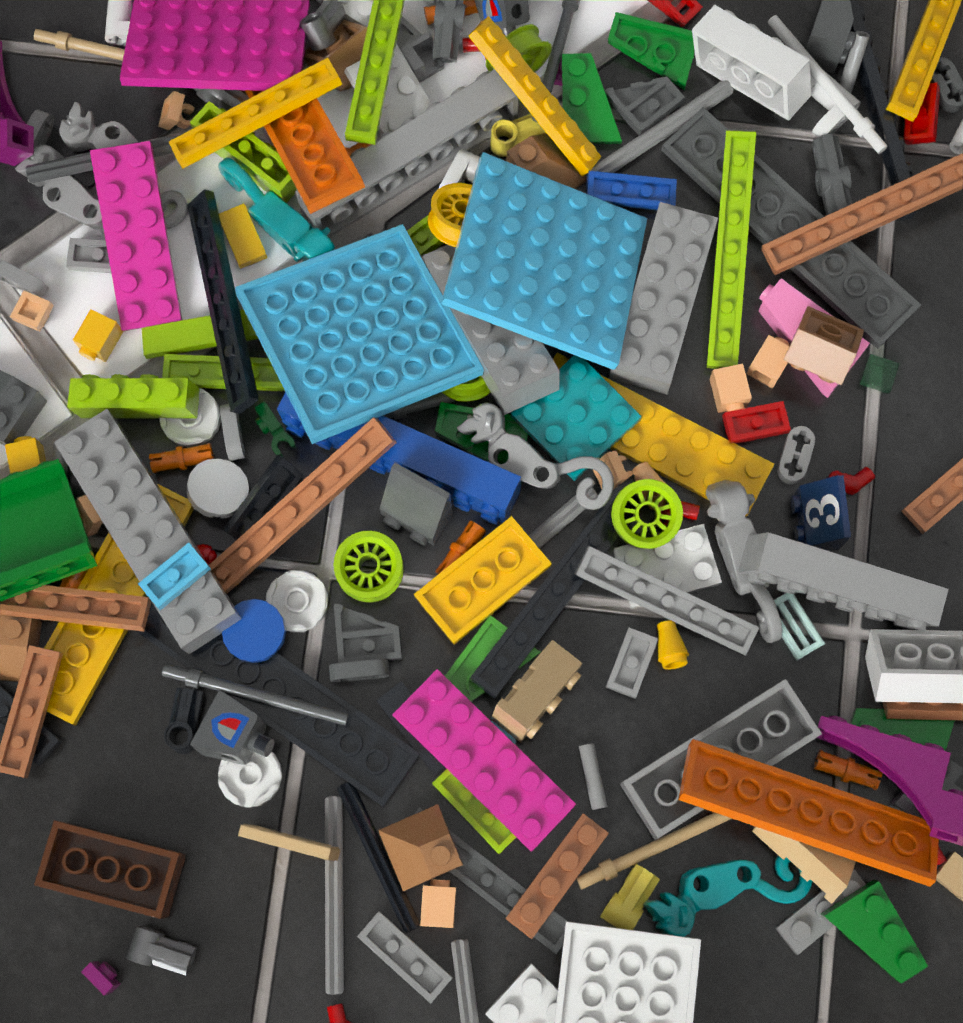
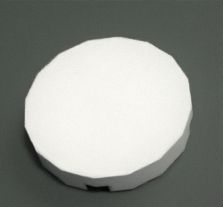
M200 389L197 418H160L161 428L168 439L183 447L204 445L212 440L218 432L221 423L220 407L213 396L203 389Z
M208 459L196 465L191 471L187 482L189 502L199 513L211 518L213 516L228 518L234 515L249 492L248 480L241 468L231 461L223 459Z
M304 570L285 572L271 583L266 593V601L277 608L285 621L286 630L289 632H305L315 628L323 620L328 610V594L324 584L314 574Z
M254 752L249 763L246 765L221 760L218 773L219 787L224 796L236 805L247 808L261 806L270 801L280 788L282 781L281 764L273 752L267 757Z

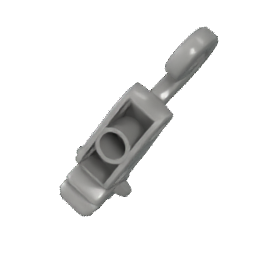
M74 102L69 115L66 116L67 120L63 119L59 128V134L64 144L73 152L138 142L128 129L117 121L102 123L96 127V119L93 112L88 111L85 115L82 106L78 102ZM173 190L166 191L161 194L163 211H166L167 206L171 203L177 206L172 214L165 217L166 228L170 229L182 222L187 215L188 207L187 201L181 193Z
M39 145L34 148V154L22 161L15 169L27 177V165L64 157L51 146ZM72 175L32 183L37 187L43 186V201L48 207L93 229L104 230L98 198L87 186Z
M484 403L473 408V416L468 415V419L457 427L459 432L466 435L476 433L471 438V442L475 444L488 441L489 463L521 476V481L538 488L550 489L557 485L561 475L588 468L600 474L603 482L602 489L596 498H590L588 490L595 483L592 478L586 477L577 486L576 498L578 503L586 509L596 510L603 507L611 498L614 479L610 468L604 462L592 456H581L559 464L546 461L525 439L506 432L504 414L494 404ZM506 450L509 454V459L506 463L500 464L498 462V454ZM541 468H547L549 477L547 480L540 482L537 478V472Z
M723 480L710 484L705 493L711 503L707 513L710 517L716 518L719 521L715 526V535L731 582L738 594L752 593L762 610L757 612L756 622L763 639L768 643L779 641L782 637V623L776 604L766 587H769V583L761 585L747 580L748 575L738 572L747 538L749 535L757 534L752 520L745 517L749 512V506L754 503L755 497L753 494H747L742 484L736 481Z

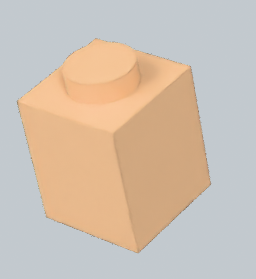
M768 335L751 363L747 375L773 389L789 363L784 361L790 343L783 338H774Z
M743 364L714 369L709 380L718 413L748 407L752 397Z
M431 879L430 886L423 885L420 926L454 928L457 888L450 887V880Z

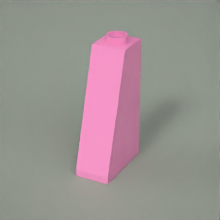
M780 279L775 286L769 284L759 298L762 300L759 313L776 335L791 343L807 306L832 316L783 279ZM863 338L850 369L870 344ZM805 370L817 388L827 398L838 386L835 382L827 383L821 380L818 375Z

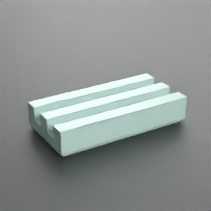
M785 593L774 600L779 611L803 647V650L799 649L781 620L782 638L796 661L825 644L794 594ZM786 600H788L789 604L791 605L796 615L802 622L808 634L814 641L813 644H809L804 634L798 627L797 623L793 619L792 615L786 608L785 604L783 603Z

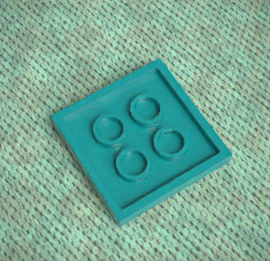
M574 355L559 369L558 391L511 412V417L557 464L581 456H592L599 459L642 418L584 358ZM588 468L568 473L573 481H576Z

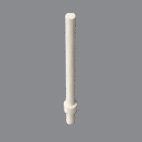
M777 15L771 17L767 22L768 25L787 47L794 51H801L810 59L811 75L854 125L853 130L860 138H865L878 154L882 153L888 146L874 130L875 125L868 117L864 118L780 18Z

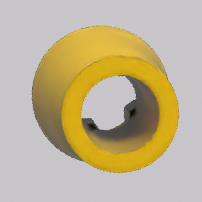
M668 620L657 624L658 662L662 663L663 669H677L687 665L689 653L678 632L676 622Z

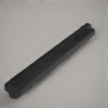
M349 782L340 785L337 791L403 931L407 933L418 928L420 922L406 892L402 890L393 865L356 787Z

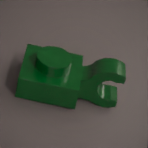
M264 401L256 406L255 410L259 417L255 421L264 435L270 432L273 436L271 447L274 454L283 457L279 446L284 442L289 443L294 450L296 448L294 439L284 431L266 402Z

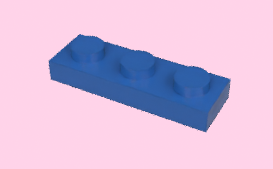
M588 171L586 194L616 206L658 210L660 202L675 206L677 179Z

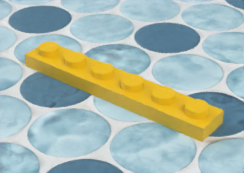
M962 0L928 1L886 110L912 122L917 117Z
M489 16L486 17L468 36L579 174L584 176L588 171L592 170L601 158V155L581 132L576 122L561 107L556 97L541 82L539 76L525 62L520 52L505 37L500 27Z
M326 58L170 140L169 144L183 169L341 86L342 82L329 58Z

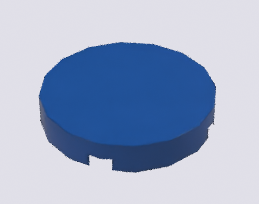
M251 599L238 603L234 607L242 619L222 631L224 644L231 654L242 661L257 663L268 660L284 644L286 627L283 617L277 608L267 601Z

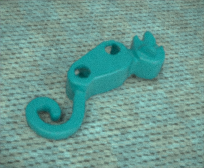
M226 157L218 164L220 173L229 185L238 192L244 190L254 202L248 208L251 217L288 254L294 257L293 260L295 262L306 261L335 250V245L328 237L331 231L328 227L323 230L317 227L312 228L311 224L300 213L280 199L273 191H267L263 194L250 175L233 159Z
M777 855L775 860L777 875L784 882L791 881L794 878L793 873L788 867L791 861L787 857L783 860ZM742 859L730 860L689 869L681 876L678 897L668 892H662L660 897L663 902L648 900L643 903V906L653 917L652 921H658L656 929L662 934L685 937L693 928L696 912L717 909L746 889H754L774 902L788 904L803 899L810 891L813 881L810 879L807 882L800 876L796 887L784 891L761 879V871L753 861ZM739 868L743 872V878L741 881L737 877V871ZM696 877L700 881V888L698 890L693 885Z

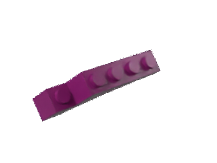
M0 40V162L16 166L34 154V126L25 124L11 100L5 79L2 41Z
M838 716L820 717L818 728L822 734L817 737L818 739L840 746L878 768L912 801L930 828L929 836L963 846V791L956 789L942 790L951 756L950 752L944 751L943 747L936 744L926 743L922 745L912 742L905 735L893 734L891 736L880 733L877 728L870 725H861L860 727L852 725Z

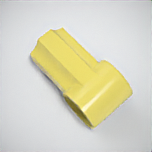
M532 114L513 121L499 120L492 126L491 151L498 157H507L509 149L528 137L547 133L539 123L532 120ZM501 136L508 137L509 140L503 141L498 138Z
M635 864L618 893L615 892L600 917L616 928L633 930L644 911L642 909L644 907L643 903L648 900L660 879L645 868Z

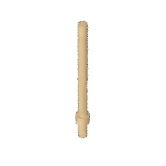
M35 29L34 40L53 44L57 49L66 51L74 49L123 61L125 49L72 37V34L62 31L53 33Z
M714 812L611 861L609 858L598 863V868L577 877V882L581 890L603 879L607 882L617 877L618 872L732 818Z

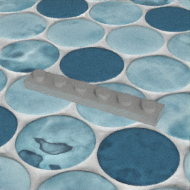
M589 545L574 573L745 656L759 630L758 626Z

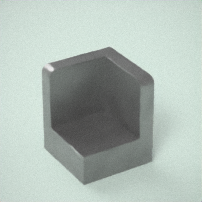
M430 32L400 48L419 83L445 68L443 62L432 60L433 37Z

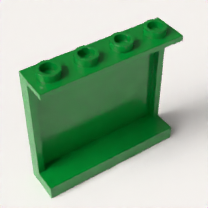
M59 459L44 461L36 467L22 472H14L0 479V602L98 566L67 474Z

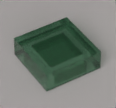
M870 354L860 385L889 394L900 363Z

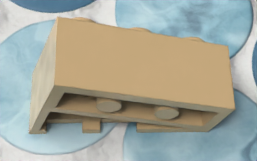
M551 640L533 661L523 677L519 678L512 686L513 689L506 698H502L498 702L491 720L520 743L526 736L532 739L543 725L539 721L546 711L552 714L563 700L559 697V694L565 687L571 690L582 676L578 673L582 662L554 640Z
M754 826L752 832L783 860L787 857L802 871L800 876L807 882L811 879L826 893L824 898L831 904L847 888L856 861Z

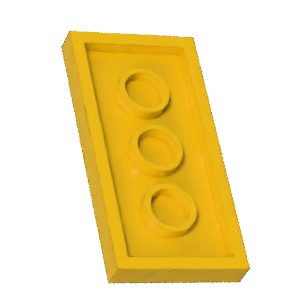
M511 516L414 593V597L450 641L456 644L551 567L552 563Z

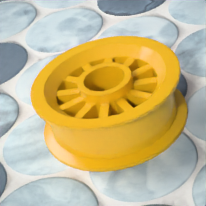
M448 184L439 188L432 196L428 226L432 234L447 245L453 247L457 245L472 188L471 184Z

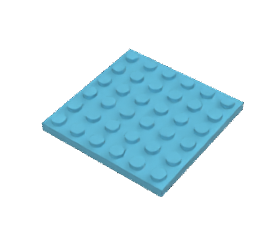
M483 152L478 161L441 304L614 370L620 361L647 218Z
M403 224L235 287L236 295L312 444L366 423L373 417H381L483 375V366L451 309L441 304L443 295Z

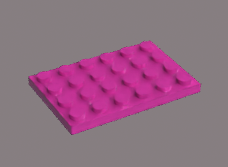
M134 0L120 73L121 85L265 91L303 71L306 35L300 25V21L309 15L310 0Z

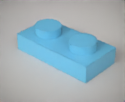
M187 543L139 582L138 585L155 606L162 610L211 570V568L194 547Z

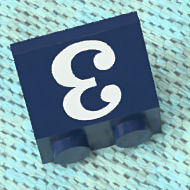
M844 475L800 485L795 495L791 496L792 512L797 514L798 525L795 526L794 530L795 541L826 551L839 550L851 538Z

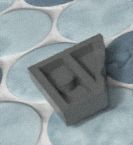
M667 76L653 79L650 82L631 83L628 88L614 90L612 87L605 90L608 102L638 135L653 127L685 102V96Z
M334 604L338 663L373 659H388L389 661L402 659L399 626L377 620L370 615L345 608L343 605Z

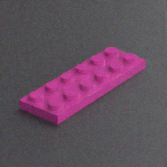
M146 141L90 150L121 330L129 331L182 321L152 143Z
M438 669L392 714L410 734L531 852L576 805L567 794Z

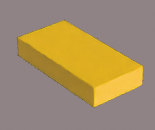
M244 203L219 213L222 228L240 269L268 258Z

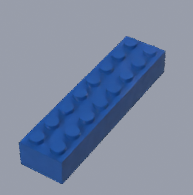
M285 392L277 410L282 422L287 427L286 431L300 438L303 435L308 436ZM385 416L377 418L397 443L369 467L370 469L385 475L386 471L390 473L391 467L395 462L450 493L451 500L453 501L452 504L460 510L469 512L470 509L481 513L480 517L492 524H497L498 521L503 523L509 518L521 492V476ZM368 422L315 444L326 450H330L331 447L339 449Z

